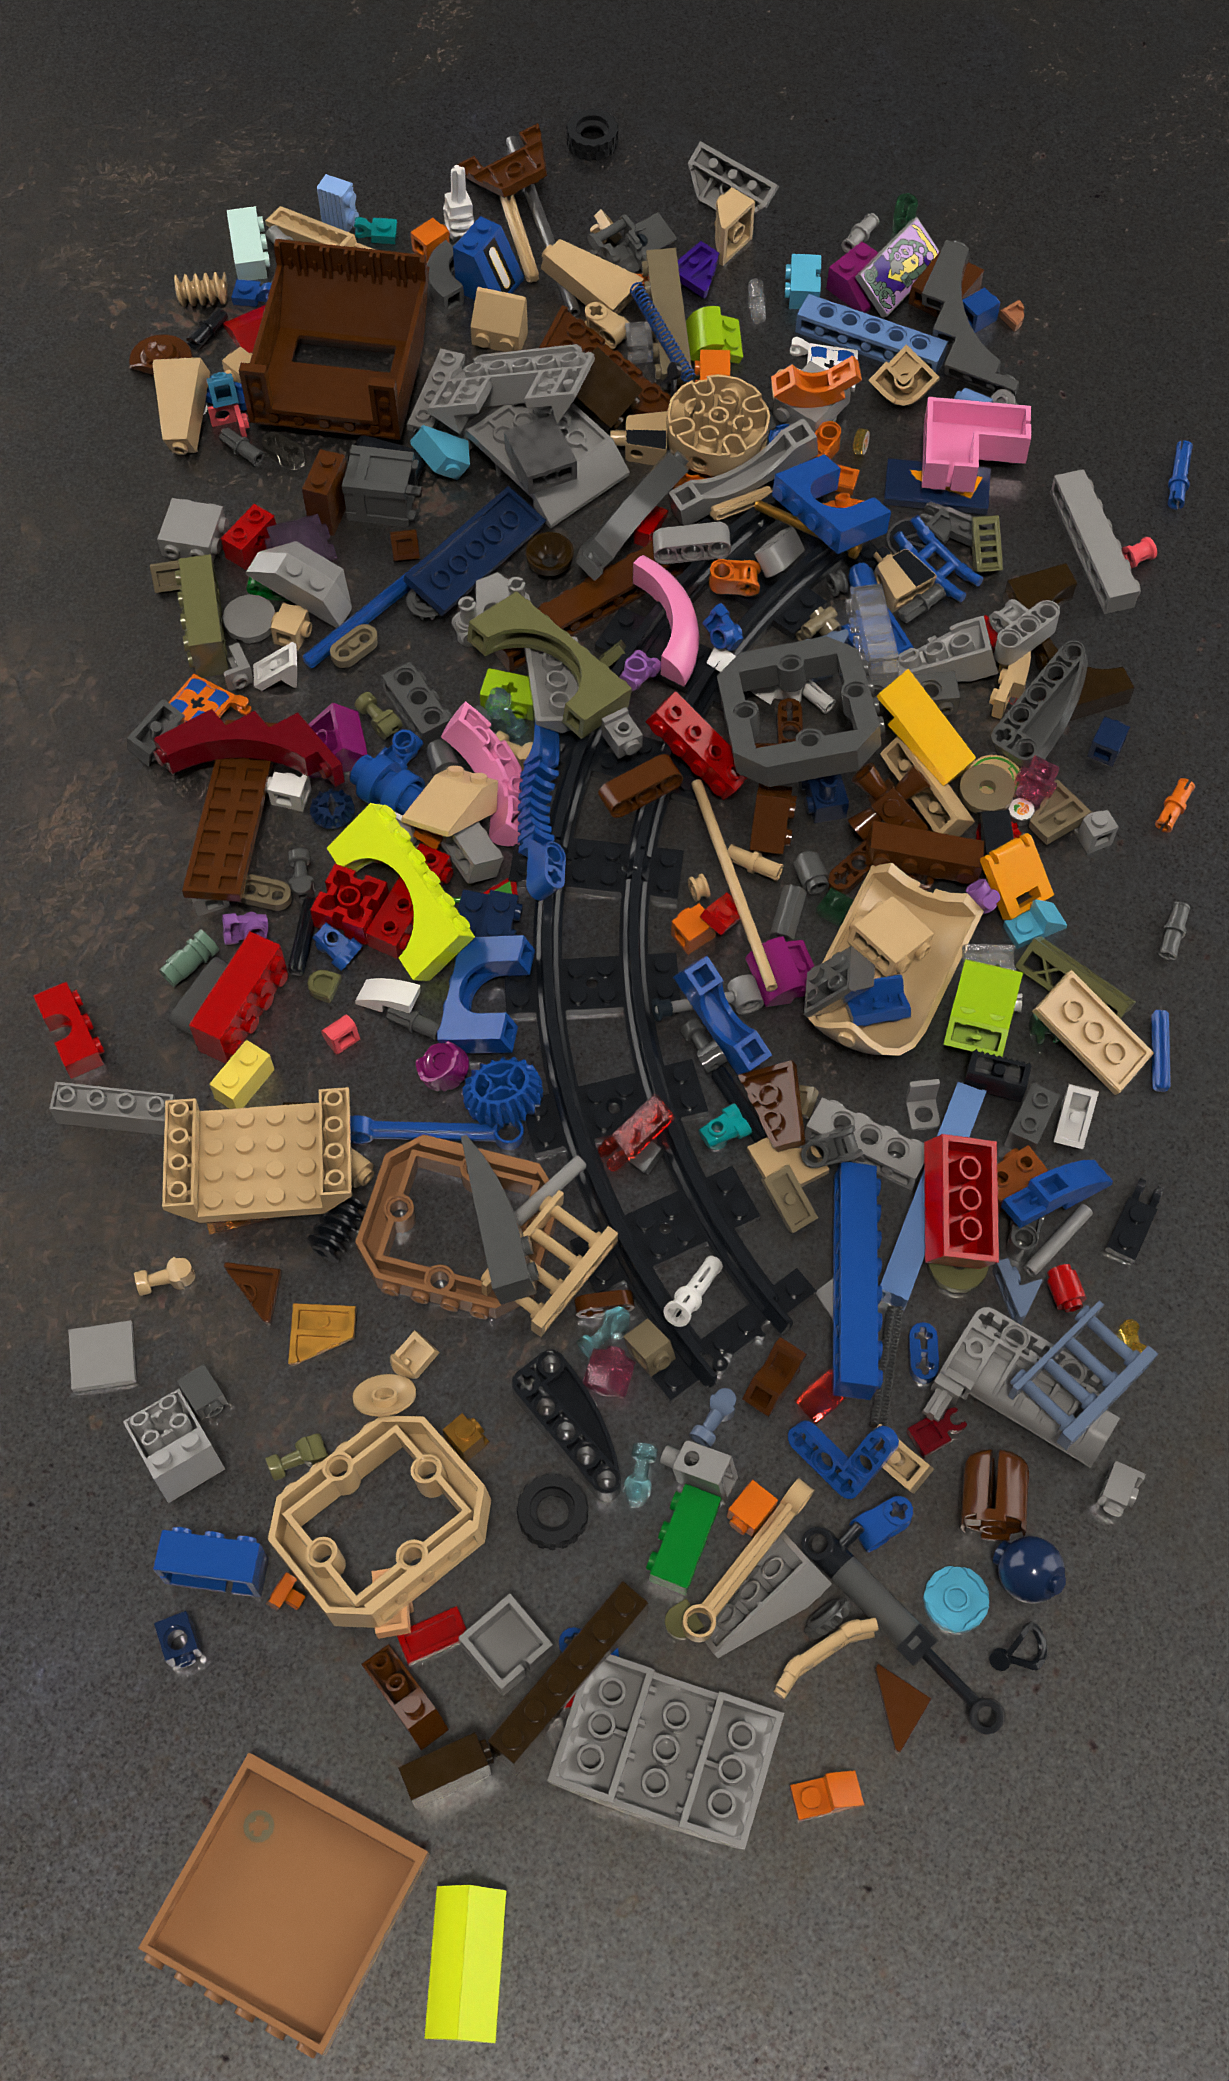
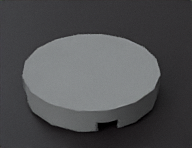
M259 595L239 596L230 601L224 609L222 618L225 631L232 639L243 640V643L260 642L271 634L270 627L275 609L269 600Z

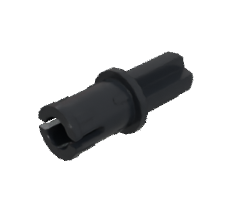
M217 308L206 320H201L197 329L186 338L188 345L198 351L210 337L216 336V330L228 318L227 313L222 308Z

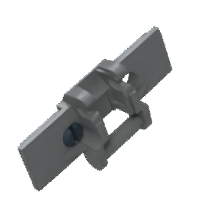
M658 212L635 225L624 214L619 217L617 222L597 233L592 232L587 235L588 242L593 248L587 252L635 273L642 269V261H646V250L663 249L676 242L677 238ZM623 229L625 230L623 235L625 240L614 248L610 243L605 245L602 243V241Z

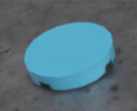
M947 1566L935 1572L927 1582L923 1595L924 1608L930 1620L940 1629L954 1634L966 1633L978 1627L987 1615L989 1591L983 1579L973 1570L965 1567Z

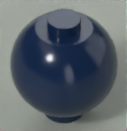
M1026 1536L1018 1538L1012 1543L1003 1541L994 1553L993 1562L999 1566L1000 1581L1004 1589L1018 1601L1028 1604L1042 1603L1060 1594L1065 1587L1066 1578L1063 1558L1057 1548L1043 1538Z

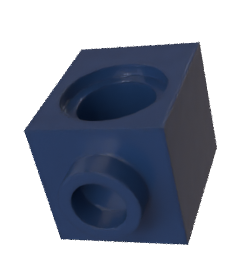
M1104 716L1092 741L1087 757L1113 767L1130 727L1118 720H1112Z
M187 1611L154 1623L165 1661L170 1667L176 1666L179 1669L190 1666L196 1662L195 1658L203 1655L192 1618ZM179 1635H186V1645L179 1650L172 1649L173 1640Z

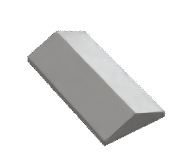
M572 637L576 642H578L577 637ZM524 648L536 725L559 733L570 731L571 729L562 720L565 703L578 691L575 677L566 665L552 655L539 650Z

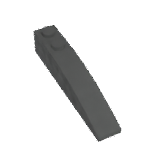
M467 1135L461 1136L492 1289L501 1305L537 1294L535 1281L539 1280V1274L535 1262H530L529 1258L530 1254H534L531 1240L528 1235H523L517 1215L498 1177L484 1155Z

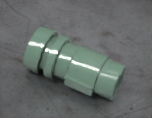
M200 929L195 933L193 940H187V945L182 950H177L166 960V964L159 969L161 975L173 987L182 980H185L202 962H208L209 956L213 957L220 951L216 943L203 930Z

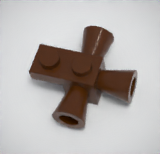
M874 763L866 764L853 776L852 783L869 794L867 797L871 804V807L848 819L850 825L863 840L867 839L873 821L881 822L884 820L889 824L922 830L928 829L927 824L909 805L907 800L931 787L928 780L915 765H912L896 786L889 778L883 781Z

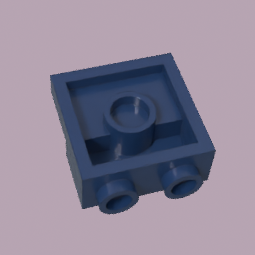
M463 889L458 912L468 920L470 930L475 937L517 935V930L513 929L515 920L520 921L523 904H519V895L490 890V894Z

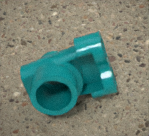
M733 1103L722 1109L720 1116L698 1129V1132L708 1148L719 1150L726 1146L728 1140L735 1137L740 1140L751 1134L752 1130L748 1122L742 1117L737 1105Z

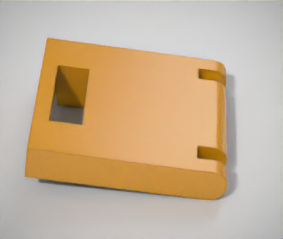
M1025 833L1019 838H1014L989 852L990 855L980 858L990 888L998 891L1000 894V901L997 902V906L1003 920H1012L1030 909L1035 899L1045 901L1054 896L1033 838L1029 833ZM1026 892L1033 896L1018 904L1016 899Z

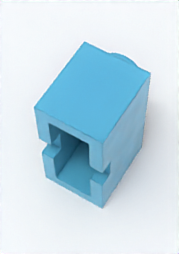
M792 254L791 264H786L785 279L790 280V283H785V298H789V309H800L808 294L820 298L821 277L819 276L821 273V255Z

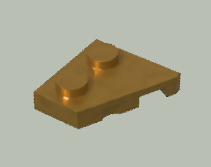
M293 1303L288 1364L297 1365L355 1339L356 1306Z

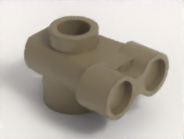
M822 606L809 616L810 620L802 625L801 629L796 633L797 640L813 639L817 633L824 636L832 631H836L841 626L835 619L838 616L837 611L832 606L825 610Z

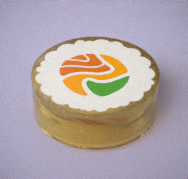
M862 428L857 430L853 442L854 454L865 455L869 445L870 430Z

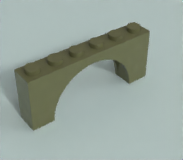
M517 591L469 621L467 641L485 656L507 648H530L552 655L568 667L575 677L578 691L565 703L562 722L581 739L601 726L602 718L629 706L632 688L628 683L620 679L606 664L601 663L587 648L582 647L568 632L563 631L549 616L544 615L530 600L525 599Z

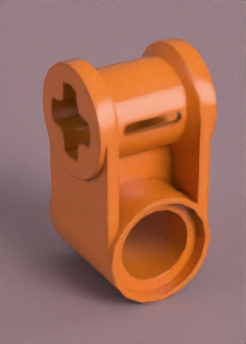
M826 421L815 431L818 455L812 459L824 454L829 459H832L839 451L841 427L836 422Z
M718 559L710 567L709 587L716 594L756 595L760 591L758 574L761 571V567L758 562L753 560Z

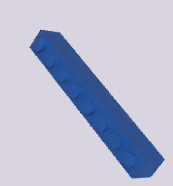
M853 1162L840 1163L834 1175L833 1395L871 1400L876 1390L881 1388L883 1382V1371L878 1370V1360L881 1359L883 1343L878 1341V1332H880L882 1327V1313H878V1304L882 1298V1286L878 1285V1276H880L882 1269V1259L877 1257V1249L880 1248L882 1239L881 1231H877V1223L881 1217V1205L877 1204V1196H879L881 1190V1179L877 1178V1166Z

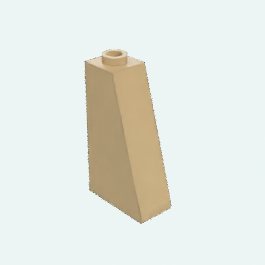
M561 239L553 246L551 244L548 245L542 253L541 269L586 306L591 302H600L616 314H619L634 299L630 293L631 286L636 282L643 283L644 280L637 274ZM636 284V285L632 288V292H633V290H634L637 286H639L640 284Z
M201 358L153 360L162 439L172 453L178 455L197 453L208 389L206 379L210 378V371Z

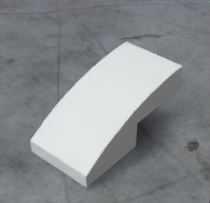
M366 979L355 1000V1004L379 1012H383L385 1007H390L410 1014L420 994V985L395 979Z

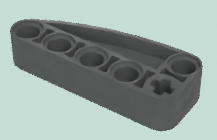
M1076 640L1068 641L1058 650L991 733L996 754L1008 758L1024 772H1032L1042 764L1072 717L1081 695L1088 667L1085 647L1081 642ZM1073 656H1079V658L1075 660H1069V658ZM1055 677H1062L1060 680L1057 681L1052 680ZM1039 697L1045 698L1043 701L1040 702L1035 701ZM1028 718L1025 722H1017L1019 719ZM1027 752L1033 753L1029 757H1022Z

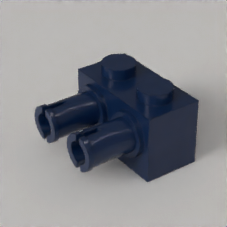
M841 774L798 782L800 790H805L807 814H812L814 824L847 818L849 800Z

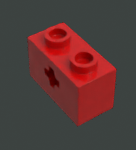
M253 504L221 537L225 558L247 570L257 553L266 550L279 536L275 515Z

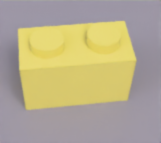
M246 1039L210 1082L209 1085L214 1098L229 1109L244 1108L275 1070L271 1056Z

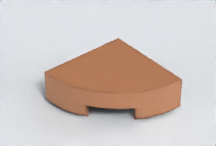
M1020 300L1001 309L999 317L1014 332L1021 327L1024 319V305Z

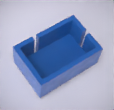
M173 1527L172 1531L162 1530L153 1570L160 1576L164 1584L226 1593L228 1581H232V1594L261 1597L269 1558L261 1544L257 1543V1539L253 1537L238 1536L237 1540L224 1538L225 1535L219 1532L206 1531L205 1535L192 1534V1530L188 1528Z

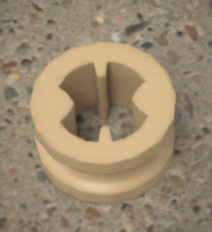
M702 873L698 874L696 879L693 877L688 878L689 890L694 901H700L701 897L706 899L710 897L709 885Z

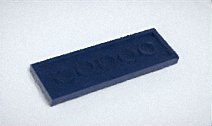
M507 486L405 574L403 581L443 616L462 597H465L476 587L477 580L490 575L542 529L547 520Z

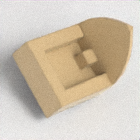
M414 1330L400 1348L390 1355V1363L396 1374L409 1379H416L440 1352L420 1332Z

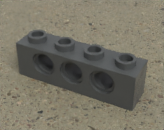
M955 671L914 675L944 716L957 713L961 697ZM899 676L872 679L874 685V695H872V698L876 697ZM878 700L880 714H877V716H882L883 720L891 721L894 716Z

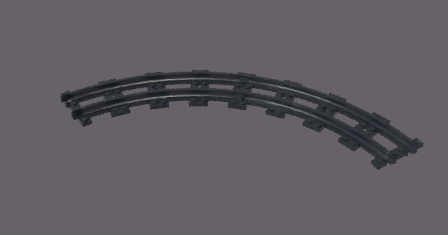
M774 479L769 481L772 485H774ZM772 492L761 500L792 514L772 496ZM828 494L816 498V500L820 503L829 502L827 499ZM753 506L729 526L731 552L728 556L719 559L753 560L758 562L754 555L755 551L750 547L782 522L757 511ZM705 517L699 524L711 523V521ZM869 540L863 543L858 557L853 559L848 556V551L837 554L822 542L787 573L781 571L774 576L766 578L761 569L758 574V583L760 585L758 594L753 596L727 594L749 609L737 623L742 629L744 639L735 650L729 652L737 656L740 652L752 650L772 627L794 640L801 626L810 620L809 616L822 606L824 610L827 607V601L811 589L825 579L828 573H832L848 560L853 565L866 563L875 571L879 563L873 556L878 548ZM718 559L684 562L687 568L677 580L685 589L692 604L709 587L710 567ZM660 601L657 602L645 617L621 606L594 644L595 651L603 654L620 640L626 645L624 652L626 654H622L610 668L618 677L624 671L626 659L636 650L643 651L649 658H657L661 661V655L666 649L672 633L663 605ZM699 643L696 665L685 686L662 676L661 670L655 677L651 678L685 693L686 695L683 699L705 720L712 707L723 711L717 680V675L720 671L715 669L717 665L713 668L707 664L713 649ZM743 692L745 700H748L752 692ZM601 725L582 739L572 730L559 733L558 767L564 769L552 804L548 826H552L550 834L554 835L553 842L559 844L565 852V883L562 888L542 901L535 900L533 948L535 953L530 975L504 976L506 1013L511 1019H537L541 1056L549 1094L543 1095L540 1101L541 1106L535 1107V1114H526L525 1122L535 1158L565 1151L569 1162L577 1155L586 1163L587 1167L575 1177V1181L596 1228L592 1231L603 1233L609 1226L618 1233L617 1244L589 1277L588 1281L594 1293L611 1291L625 1284L627 1289L632 1291L633 1299L645 1318H648L670 1340L676 1359L667 1368L654 1374L651 1377V1381L667 1401L672 1404L696 1386L699 1381L707 1388L716 1385L717 1375L725 1374L727 1371L728 1361L726 1358H733L756 1340H765L766 1334L761 1329L763 1325L771 1324L780 1335L787 1333L793 1326V1321L789 1315L813 1298L817 1291L798 1268L773 1285L736 1231L760 1221L761 1216L733 1166L706 1178L682 1123L708 1116L707 1104L693 1060L689 1059L664 1066L655 1018L652 1012V1000L658 998L659 1000L669 999L670 1001L681 1000L680 987L673 978V976L678 974L676 952L648 954L650 902L677 905L684 850L659 848L658 843L670 799L697 806L698 801L691 783L694 780L700 779L704 785L705 781L700 776L695 775L691 771L690 766L681 757L675 755L663 739L658 741L643 736L642 747L631 755V759H618L602 736ZM661 754L669 755L683 776V781L675 790L637 809L629 844L574 838L591 777L610 781ZM515 844L508 880L509 882H516L518 887H526L528 857L518 853L519 846L522 844ZM565 892L621 898L619 956L562 959ZM594 979L598 984L595 988H589L586 985L587 981ZM623 1012L635 1073L578 1086L566 1016ZM616 1105L620 1108V1111L613 1114L609 1111V1108ZM652 1130L656 1143L666 1150L662 1158L677 1191L625 1215L609 1181L596 1143ZM662 1224L670 1225V1233H661L659 1230ZM580 1236L570 1240V1247L576 1256L581 1255L583 1257L590 1249L588 1247L589 1243ZM707 1246L712 1255L722 1262L723 1272L747 1306L700 1339L689 1323L686 1326L677 1327L665 1318L664 1307L673 1299L659 1279L655 1269ZM680 1310L676 1314V1317H679V1315L681 1314ZM708 1356L710 1358L712 1368L704 1360V1357Z

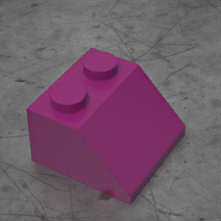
M863 241L829 267L826 289L853 309L864 313L869 311L874 305L855 276L878 252Z
M332 703L308 724L342 763L343 772L351 771L355 763L362 756L368 754L358 711ZM319 771L309 776L312 779L322 777Z

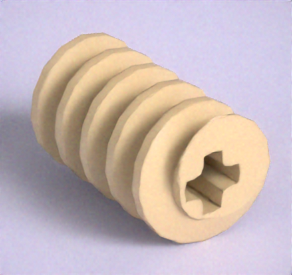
M214 272L212 280L209 279L207 273H204L201 281L196 273L193 275L192 281L189 280L187 274H184L182 282L179 281L177 275H174L176 296L182 307H186L188 300L191 306H196L198 299L202 306L206 305L207 299H209L211 305H216L217 298H219L221 304H226L228 285L225 272L222 279H219L217 273Z

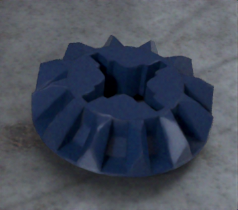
M331 787L327 792L322 793L319 791L318 796L312 798L311 807L309 808L313 821L327 829H336L346 825L352 819L355 812L351 795L345 794L342 789L334 791ZM332 801L336 806L333 815H331L328 809L329 803Z

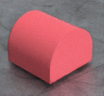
M347 1014L321 1030L325 1041L336 1055L360 1040L356 1024Z

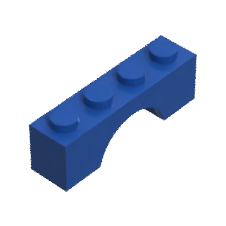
M708 956L695 961L673 976L737 1075L751 1071L772 1056L758 1032L744 1024L730 1007L723 991L724 980Z

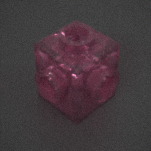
M1034 755L1026 768L1021 766L1014 781L1018 785L1015 794L1039 806L1045 797L1050 798L1057 786V783L1054 781L1060 767Z
M607 1346V1349H593L583 1384L601 1396L625 1398L636 1362L625 1356V1351L618 1347Z

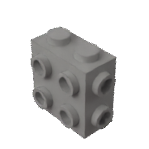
M172 498L157 538L161 555L171 559H180L211 554L212 561H214L216 554H219L221 551V537L228 531L229 520L225 518L223 506Z

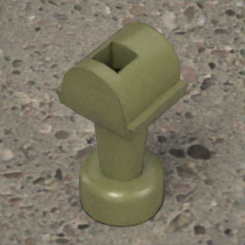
M364 692L356 699L354 706L361 714L370 715L372 718L371 725L379 737L385 740L403 727L401 720L393 710H381L376 706V697L371 692Z
M313 1434L301 1438L295 1443L296 1450L282 1458L278 1454L265 1458L275 1482L286 1477L285 1470L303 1464L312 1467L329 1456L324 1447L325 1444L321 1434Z

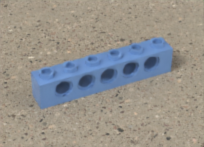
M808 294L797 314L796 333L836 347L858 350V354L883 363L886 361L889 363L906 344L936 374L945 360L948 345L946 340Z

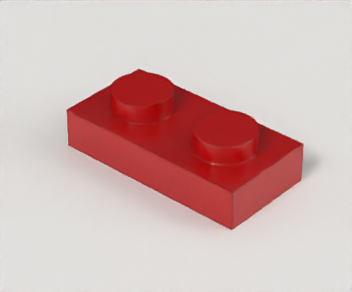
M727 892L708 906L700 915V918L720 935H723L741 920L733 897Z

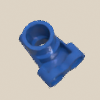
M720 603L711 610V614L702 622V625L710 633V640L715 648L723 649L726 647L729 651H733L744 639L742 629L738 624L733 623L729 617V611Z
M400 730L394 734L393 744L389 748L384 747L376 756L386 755L400 764L402 771L408 768L407 764L417 756L419 749L424 743L411 730Z
M327 922L312 937L317 949L322 953L328 954L333 959L331 963L340 971L347 966L363 946L354 937L350 940ZM328 934L334 938L335 943L327 940Z

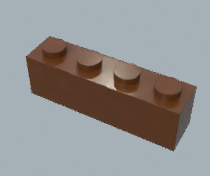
M873 821L866 841L865 865L878 866L880 864L893 863L905 873L972 884L978 880L983 869L980 858L984 856V841Z

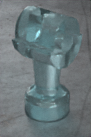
M493 688L485 704L487 715L493 719H502L508 725L506 733L512 740L520 738L528 731V724L522 718L517 719L511 710V694L507 693L503 688Z
M620 1306L614 1307L610 1311L607 1309L604 1314L603 1325L591 1337L583 1335L576 1341L582 1353L593 1361L600 1355V1346L609 1339H622L630 1327L629 1312Z
M644 1443L633 1444L631 1456L636 1460L633 1474L625 1480L623 1485V1491L626 1492V1501L634 1508L643 1506L647 1502L648 1496L651 1497V1483L648 1479L649 1463L655 1462L658 1454V1448Z

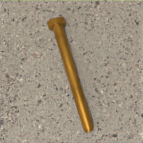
M761 500L755 502L754 508L757 511L819 538L796 516ZM863 543L846 550L849 552L848 556L856 559Z

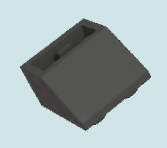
M850 946L844 951L834 954L832 958L821 965L814 966L807 972L804 1015L809 1018L830 1013L874 987L875 965L854 947Z

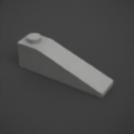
M984 615L956 623L949 627L950 632L939 638L934 635L927 639L928 644L918 649L909 648L883 662L884 676H900L907 669L913 675L955 671L957 682H963L998 674Z
M783 1531L757 1564L748 1579L740 1586L739 1592L733 1601L726 1604L716 1617L714 1633L704 1642L717 1658H720L808 1608L816 1599L822 1596L832 1583ZM711 1624L709 1625L705 1633L709 1631Z

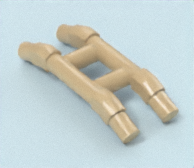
M876 1618L847 1621L839 1626L837 1631L800 1656L797 1655L792 1658L784 1668V1672L773 1692L778 1697L785 1699L797 1679L849 1643L875 1638L874 1632L878 1631Z

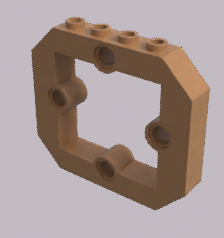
M423 1134L386 1153L355 1241L358 1253L377 1287L383 1293L390 1296H398L399 1294L410 1296L417 1303H437L445 1310L457 1312L458 1309L468 1311L473 1317L479 1319H488V1317L497 1319L519 1307L520 1305L515 1301L501 1305L493 1290L488 1296H485L482 1293L481 1283L483 1281L454 1274L450 1267L437 1264L427 1267L389 1257L396 1233L407 1232L416 1223L415 1208L409 1194L418 1168L461 1178L463 1186L467 1191L472 1192L463 1145L460 1143ZM478 1148L505 1190L529 1195L530 1198L549 1181L540 1163ZM397 1210L407 1211L402 1217L393 1216V1213ZM539 1210L521 1226L522 1232L538 1216ZM552 1217L542 1231L553 1238L558 1220ZM533 1240L531 1243L534 1254H530L529 1258L538 1266L544 1268L549 1251ZM438 1280L448 1282L447 1286L441 1289L433 1287V1284ZM538 1280L535 1281L536 1289L538 1288V1285H539V1281H538ZM536 1294L531 1295L529 1297L534 1299Z

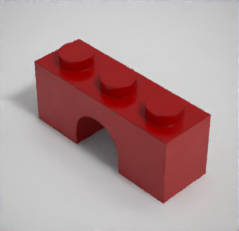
M64 982L33 995L50 1032L62 1027L71 1028V1032L67 1037L54 1043L70 1078L73 1079L103 1066L104 1063L100 1054L105 1053L98 1036L92 1038L89 1031L93 1030L94 1027L87 1013L81 1015L79 1007L84 1005L77 989L71 992L67 982Z

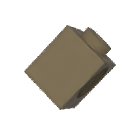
M648 1318L623 1336L629 1354L651 1377L658 1371L667 1368L676 1359L670 1340Z

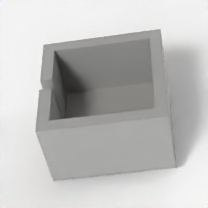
M510 1593L458 1637L461 1647L502 1697L526 1677V1667L532 1672L554 1653L551 1641Z

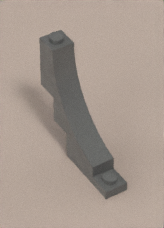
M946 240L922 292V305L941 311L933 328V336L948 341V345L952 346L944 364V375L992 393L1000 389H1006L1011 391L1016 398L1019 381L1009 374H999L1001 360L993 355L979 340L964 310L961 289L964 272L969 261V247H966L960 241L952 242Z
M669 449L626 493L625 499L603 520L602 525L580 547L575 562L594 581L603 573L604 567L615 557L622 545L645 517L689 471V467L686 465L689 461L680 451L677 450L674 453Z

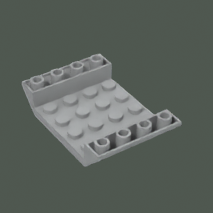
M573 402L559 421L558 426L577 460V479L529 495L533 498L534 509L547 520L545 524L550 528L630 475V471L614 440ZM526 403L492 406L467 422L460 434L453 431L452 435L467 440L469 450L475 446L479 447L527 493L526 489L520 485L510 466V458L505 450L504 431L536 421L537 419H543L552 415L555 418L552 406L545 409H537V407L527 408Z

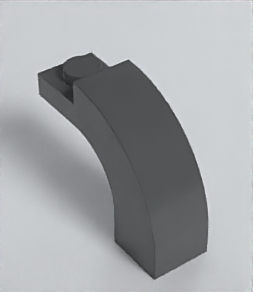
M447 240L435 248L427 264L430 267L428 281L430 297L435 306L445 316L465 304L463 285L453 276L455 273L453 246L455 244L451 245Z

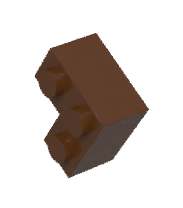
M759 783L749 850L783 854L784 846H790L792 830L787 829L788 818L794 819L797 796L791 795L792 787L781 785L767 787Z

